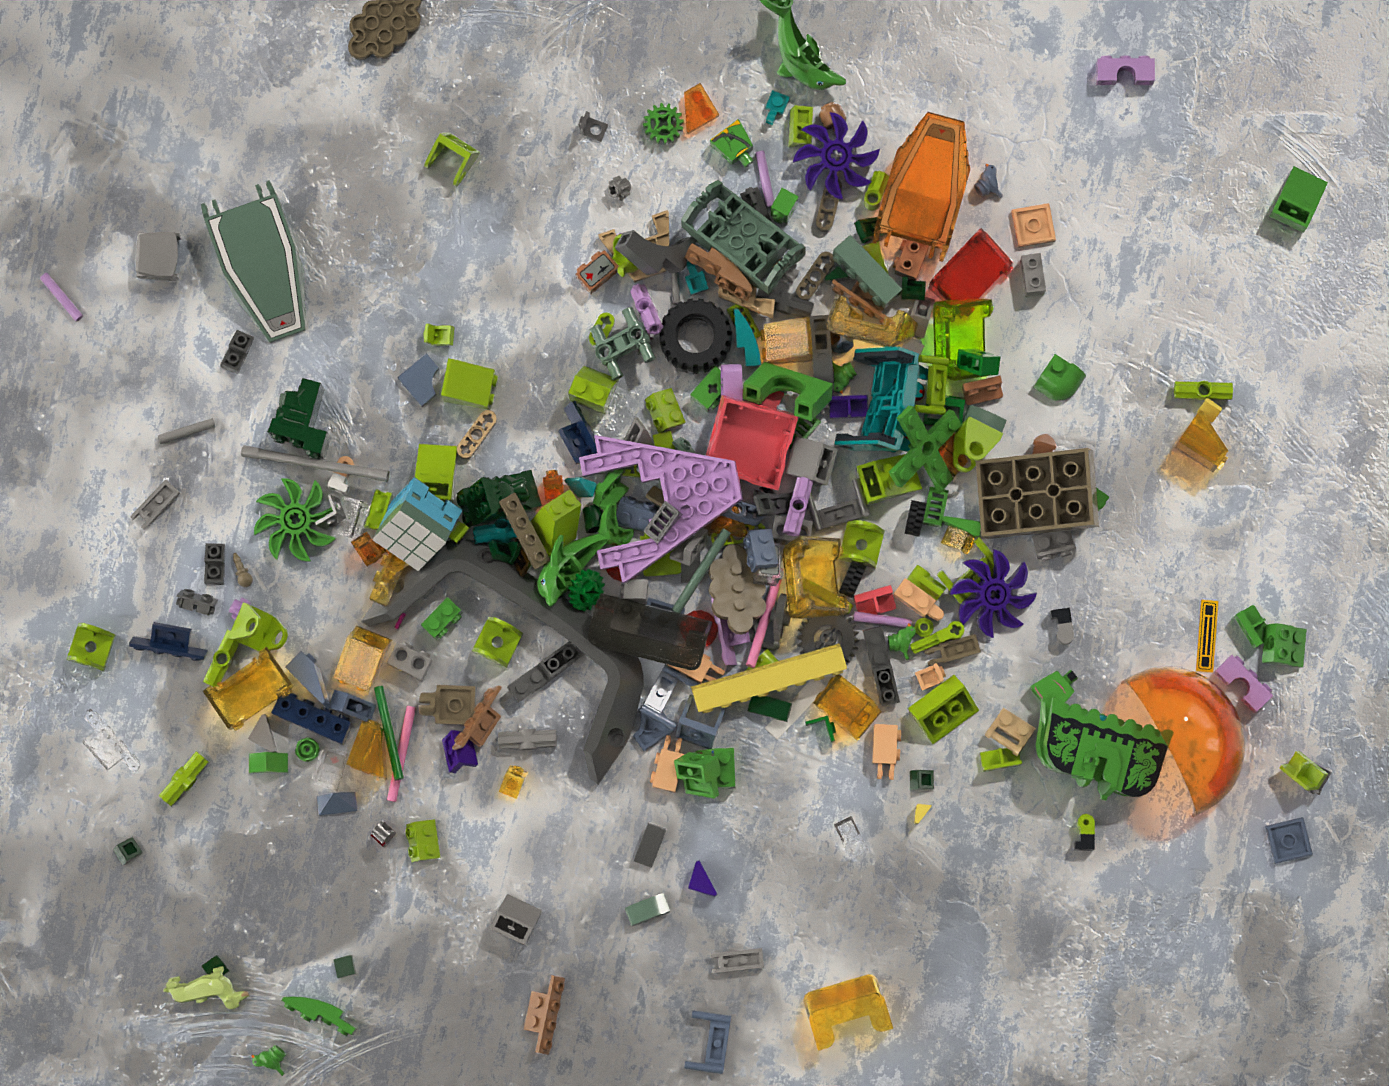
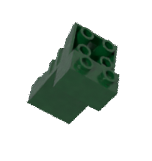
M302 378L298 391H285L281 393L279 408L276 410V418H272L267 431L271 438L274 439V442L285 444V441L289 442L293 447L303 449L308 458L325 459L331 439L327 431L314 428L325 390L320 382Z
M532 470L512 475H503L500 478L498 476L492 479L481 477L470 487L461 489L457 493L456 500L462 509L463 523L469 529H472L476 526L489 525L497 519L506 518L499 501L512 493H516L526 513L539 509L542 504Z

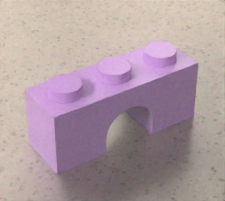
M1101 56L1096 62V85H1115L1117 73L1123 70L1129 71L1133 75L1134 85H1153L1155 81V58H1150V56H1139L1138 58H1131V56H1120V58Z
M1230 655L1213 673L1226 686L1236 679L1244 681L1247 685V693L1241 701L1253 713H1256L1273 697L1271 694L1272 690L1267 684H1261L1257 680L1258 676L1253 670L1250 669L1248 671L1243 666L1244 662L1240 657Z

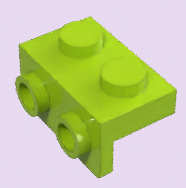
M672 388L652 393L645 399L646 407L651 414L653 425L658 433L686 423Z
M435 819L406 824L405 834L408 838V854L411 862L441 858Z

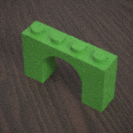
M764 362L744 382L743 399L761 404L773 392L792 391L799 394L795 399L794 416L812 421L832 400L833 383Z

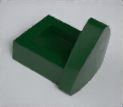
M902 277L901 288L903 290L900 295L901 300H925L926 281L908 280V277Z
M493 539L488 544L493 559L511 565L517 559L522 547L519 542L507 544Z

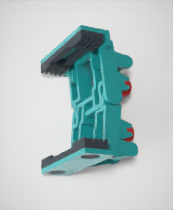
M899 346L855 349L854 361L875 367L871 391L873 399L870 401L860 436H852L847 433L836 434L834 445L851 451H888L895 453L897 451L908 452L910 450L908 447L910 441L898 422L897 417L908 405L915 406V401H919L924 397V386L917 382V379L928 380V369L919 365V353ZM888 418V422H887V425L885 426L884 434H882V431H883V428H884L886 419Z

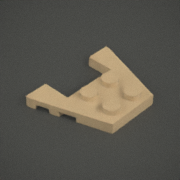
M666 210L652 215L658 234L645 238L661 246H669V212ZM612 229L598 234L601 242L614 255L613 241L616 237L615 230ZM662 268L658 273L646 275L638 269L633 273L627 274L635 283L667 270Z
M751 285L753 290L748 301L739 299L730 291L719 287L718 296L720 298L773 318L775 299L756 298L757 288Z

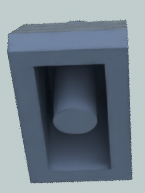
M334 690L330 701V709L369 723L376 708V704L338 690Z

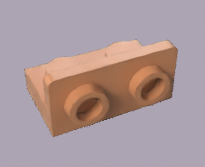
M1001 375L963 384L962 391L966 405L1003 398Z

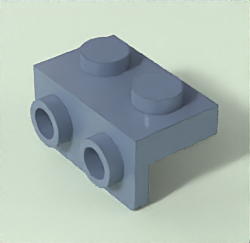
M624 496L619 502L616 513L618 525L643 532L649 524V519L654 517L659 507L649 501L642 502L632 496Z
M772 529L749 530L743 540V544L748 552L747 565L751 567V572L756 573L758 568L777 567L778 559Z

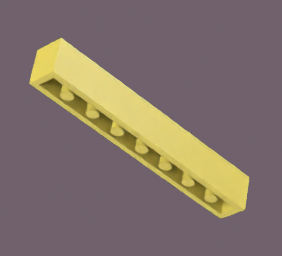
M838 643L692 686L691 689L698 712L709 713L715 707L721 706V708L731 706L732 702H746L751 700L750 697L756 695L763 697L773 690L780 692L788 689L790 685L801 686L806 684L807 680L814 679V681L824 679L825 675L831 673L832 675L841 674L844 672L843 670L847 669L842 648Z

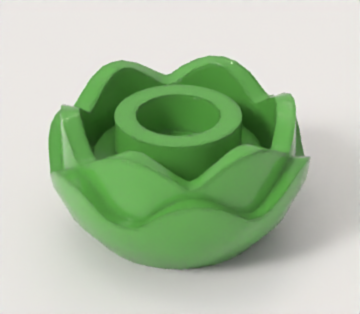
M307 737L297 742L295 753L300 760L309 762L318 756L319 745L314 739Z

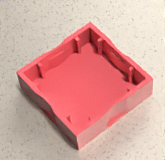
M722 395L706 456L733 460L736 462L739 479L754 485L779 490L785 468L786 454L792 443L798 417L794 416V413Z

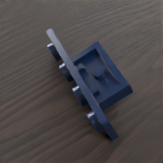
M572 401L564 408L571 425L561 428L558 432L573 460L578 464L580 463L579 457L596 454L597 448L590 425L585 420L580 407L575 401Z
M157 622L152 624L151 639L134 636L129 642V647H134L135 650H151L156 654L167 653L173 657L184 656L194 661L204 660L208 654L206 649L190 647L192 629Z

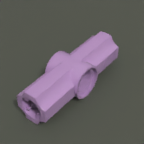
M636 284L630 291L635 307L641 316L647 333L656 335L663 328L658 316V310L654 306L645 284Z
M797 477L783 533L789 536L799 537L813 486V481L809 478ZM799 503L803 506V509L796 510L793 508V505Z

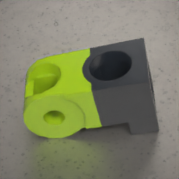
M1083 814L1076 823L1079 829V841L1074 842V851H1094L1095 821L1090 814Z

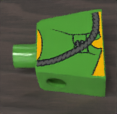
M739 119L710 140V146L731 165L738 160L745 168L753 163L754 160L748 154L753 150V144Z

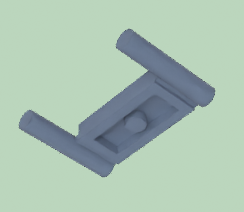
M665 664L640 712L674 730L677 723L661 715L666 702L678 680L690 687L698 685L699 682Z
M693 1010L692 1018L711 1021L705 1064L685 1061L684 1069L723 1074L731 1016Z

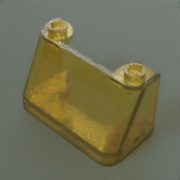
M835 295L826 323L831 333L883 347H895L914 337L918 323L907 312L897 310L896 315L893 317L885 316L883 325L863 321V313L858 308L851 307L846 302L847 298L845 296Z
M799 536L785 545L782 557L788 610L791 618L804 619L838 616L849 612V601L845 596H839L835 561L843 553L840 538Z
M267 647L259 651V659L254 657L253 661L222 683L218 682L217 685L219 687L215 686L212 688L209 686L203 690V693L229 730H239L245 725L244 722L281 696L284 698L292 693L294 685Z

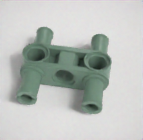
M628 307L622 311L628 327L612 337L606 339L600 324L589 329L596 342L595 354L602 364L607 366L613 381L624 376L617 361L628 353L639 348L645 363L656 359L649 344L650 334L647 333L644 324L638 320L633 307ZM640 330L641 337L637 339L636 334ZM608 348L609 354L605 357L604 351Z

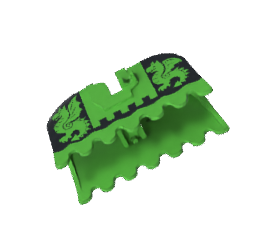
M1046 697L1042 698L1036 751L1038 758L1046 768L1056 773L1072 775L1071 777L1076 780L1078 786L1083 788L1087 787L1093 779L1098 782L1097 789L1100 799L1105 801L1112 793L1121 796L1140 797L1146 795L1155 787L1174 733L1172 730L1165 729L1161 732V730L1155 729L1151 724H1146L1142 727V725L1136 724L1133 719H1128L1124 722V720L1118 719L1115 714H1109L1102 721L1100 715L1104 714H1100L1097 709H1091L1088 712L1086 709H1081L1079 704H1072L1070 706L1056 697L1052 698V701Z

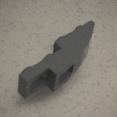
M829 315L810 316L813 377L833 383Z
M879 626L863 630L880 705L882 707L899 703L900 700L883 628Z
M568 642L509 684L507 688L519 703L577 661L581 655L574 645Z

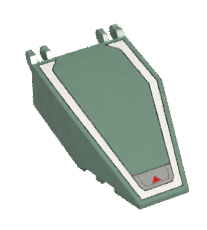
M270 180L266 181V186L270 195L267 197H263L261 186L257 184L255 187L260 198L258 200L220 213L216 199L212 200V206L215 209L216 215L209 216L205 203L201 204V209L222 272L233 297L271 343L306 330L305 269L282 204Z

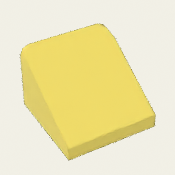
M1206 398L1197 413L1212 423L1221 412L1222 407Z
M916 805L915 824H919L932 805Z

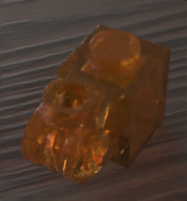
M557 470L546 471V477H543V486L547 503L564 493L563 477L558 475Z
M367 532L351 541L367 567L383 557L382 554L390 553L373 541Z

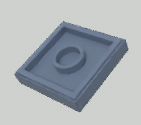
M1303 817L1265 826L1274 864L1313 855Z

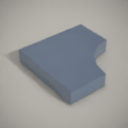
M426 353L397 377L421 407L436 396L432 381L439 367Z
M641 706L638 708L641 715V724L633 737L643 752L664 739L666 735L674 732L675 729L673 730L641 713Z

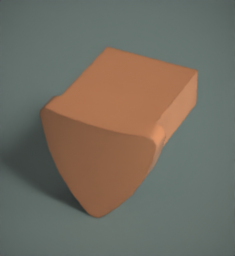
M1042 434L1034 439L1032 454L1056 450V443L1050 435Z

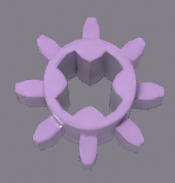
M241 598L240 601L235 599L229 609V612L232 613L231 618L236 620L243 602L249 605L251 602L244 598Z

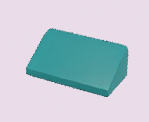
M581 477L565 478L564 480L578 498L593 497L597 485L596 482Z

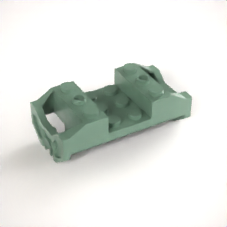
M717 180L705 188L706 193L702 191V196L697 197L696 201L689 205L681 219V226L706 250L710 251L713 247L739 268L751 285L769 295L776 287L780 278L791 266L799 262L806 255L805 246L799 244L725 187L720 180ZM715 198L721 199L718 201L719 207L714 212H708L709 218L696 231L693 222L697 215L707 207L710 201ZM778 261V263L774 266V268L772 269L771 273H770L769 276L767 277L766 281L763 283L760 279H761V278L773 267V265Z

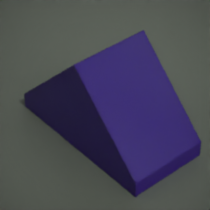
M700 860L695 863L688 889L715 897L718 894Z

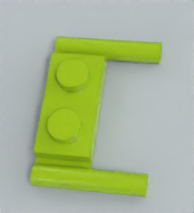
M919 355L918 362L932 364V366H928L926 404H929V406L915 405L914 408L917 413L944 415L946 413L944 406L949 359Z
M979 537L974 543L985 555V558L982 557L980 561L989 566L992 577L994 575L993 553ZM969 569L954 583L963 578H969L979 584L981 579L975 572ZM941 570L937 573V576L950 591L954 584L944 571ZM973 593L954 594L953 596L961 604Z

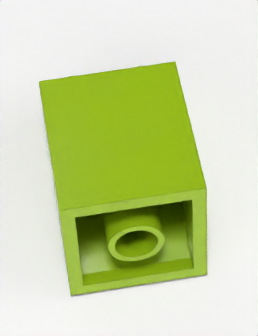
M448 358L441 397L444 402L489 410V405L494 403L495 394H492L493 386H497L498 375H495L494 369Z
M583 366L573 379L568 392L569 399L579 405L606 414L619 379L613 381L611 375Z
M570 489L544 505L531 520L549 557L559 535H564L563 546L577 538L581 503Z

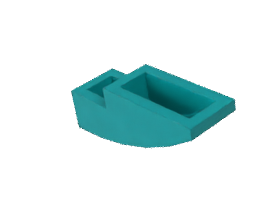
M734 308L737 348L744 347L745 365H761L760 352L752 328L738 308Z

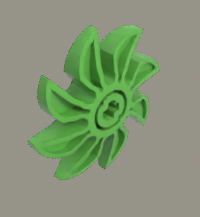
M282 478L281 480L289 493L291 504L286 505L279 494L269 493L261 496L256 501L257 503L273 507L281 511V514L276 516L266 513L261 516L255 524L254 535L281 525V529L271 534L269 538V549L273 557L278 560L286 537L291 535L289 549L292 554L301 561L311 562L303 547L301 537L306 535L310 543L317 547H324L336 540L335 537L311 529V526L316 521L333 512L332 507L311 515L312 510L321 506L323 502V491L319 483L314 480L306 503L301 505L303 491L300 486L291 479ZM298 516L300 522L294 524L292 518Z

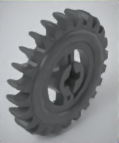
M830 607L827 613L821 608L820 615L813 611L814 618L807 615L808 623L801 622L805 628L798 629L803 634L796 637L802 641L797 646L804 648L800 651V654L821 649L825 643L823 636H828L831 633L833 642L829 641L825 644L824 648L835 645L837 641L836 633L839 630L842 635L841 648L845 662L850 663L848 656L855 657L852 650H858V647L854 643L860 641V639L854 638V636L859 634V631H853L856 624H849L852 620L851 617L846 620L844 619L845 612L839 616V609H836L834 614ZM831 625V629H826L821 633L819 638L821 645L817 648L814 643L816 631L820 627Z

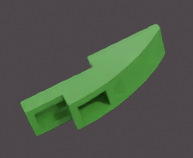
M294 996L283 997L281 1000L285 1002L284 1007L292 1012L296 1009L302 1013L300 1017L308 1022L311 1020L317 1021L319 1016H322L321 1021L329 1026L332 1023L338 1026L337 1031L345 1036H348V1034L354 1035L357 1030L356 1027L341 1019L345 1011L327 1002Z

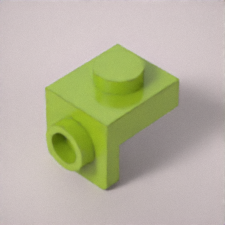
M425 324L423 332L424 342L433 346H453L455 327L451 325L434 326L432 324Z

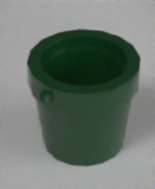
M595 504L589 505L582 509L585 522L584 527L586 533H596L599 531L603 509Z

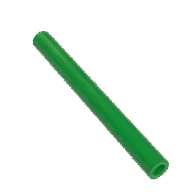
M377 686L374 687L394 780H402L404 776L384 687Z

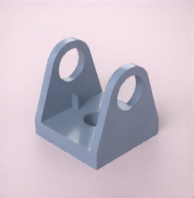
M690 694L679 720L675 737L682 738L684 741L706 749H712L726 708L721 709L714 728L688 719L686 717L694 697Z

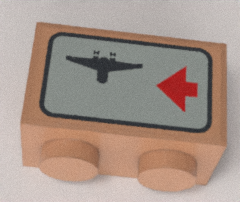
M605 250L596 252L591 257L592 261L587 265L585 263L576 270V278L590 295L618 273L619 266Z

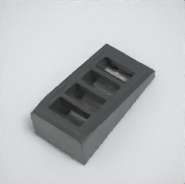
M665 501L643 532L659 544L683 514L669 502ZM668 510L673 514V516L670 517L665 512ZM662 516L668 520L667 524L660 519ZM659 522L662 526H664L663 530H661L655 524ZM654 528L660 534L658 536L655 535L651 529Z

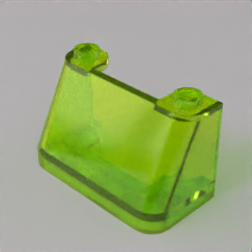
M991 299L944 300L934 303V356L949 359L947 379L957 381L985 377L958 369L956 364L958 349L976 348L985 351L984 318L990 317L993 312Z

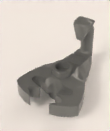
M781 593L776 610L771 611L770 621L773 622L774 643L763 641L761 649L773 651L780 648L783 627L789 626L791 611H787L788 594ZM755 633L750 635V642H753Z

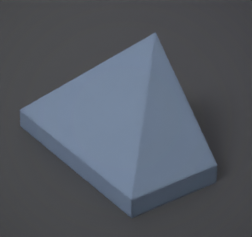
M338 792L317 796L319 816L357 811L356 792Z

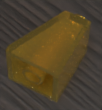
M810 317L763 325V329L760 330L761 341H765V348H762V360L766 359V362L770 364L812 361Z
M1199 410L1175 448L1214 472L1216 469L1220 470L1227 461L1228 457L1225 455L1228 449L1205 414Z
M356 626L347 636L333 678L338 679L342 684H351L360 691L369 692L375 684L392 639Z
M840 674L835 675V677L829 680L826 688L817 694L813 702L826 716L828 715L832 721L857 741L882 712L869 696Z
M370 719L367 722L362 721L346 765L386 780L387 763L384 731L380 727L381 724Z

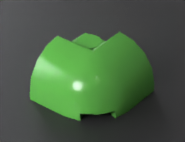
M1054 354L1033 388L1055 401L1071 398L1086 378V374L1075 364H1070Z

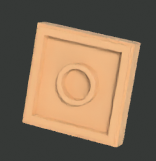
M1049 203L1012 209L1018 248L1056 241Z

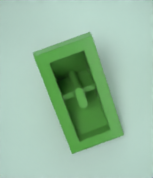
M250 753L249 773H288V753Z

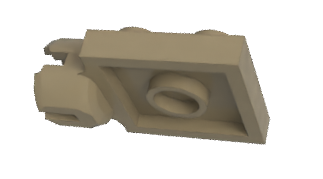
M437 685L436 692H423L420 694L419 703H430V705H419V714L433 716L435 724L464 725L474 715L475 686Z

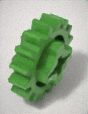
M660 103L659 108L653 105V111L647 110L649 116H644V120L647 123H643V128H648L645 134H651V141L656 138L657 144L662 140L664 145H666L667 140L673 143L674 136L680 137L678 131L683 132V127L680 125L684 124V120L680 119L682 113H676L677 107L671 109L669 103L667 107ZM673 118L676 120V127L671 124ZM652 120L656 124L654 129L651 128ZM665 121H667V126H660V122L664 123Z

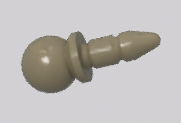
M233 553V561L237 568L235 574L238 576V584L242 587H249L253 582V577L248 573V568H244L238 554Z

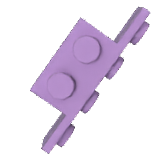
M715 616V622L719 630L718 639L722 646V660L726 666L737 665L734 646L749 643V632L742 635L735 634L729 629L727 620L719 619Z

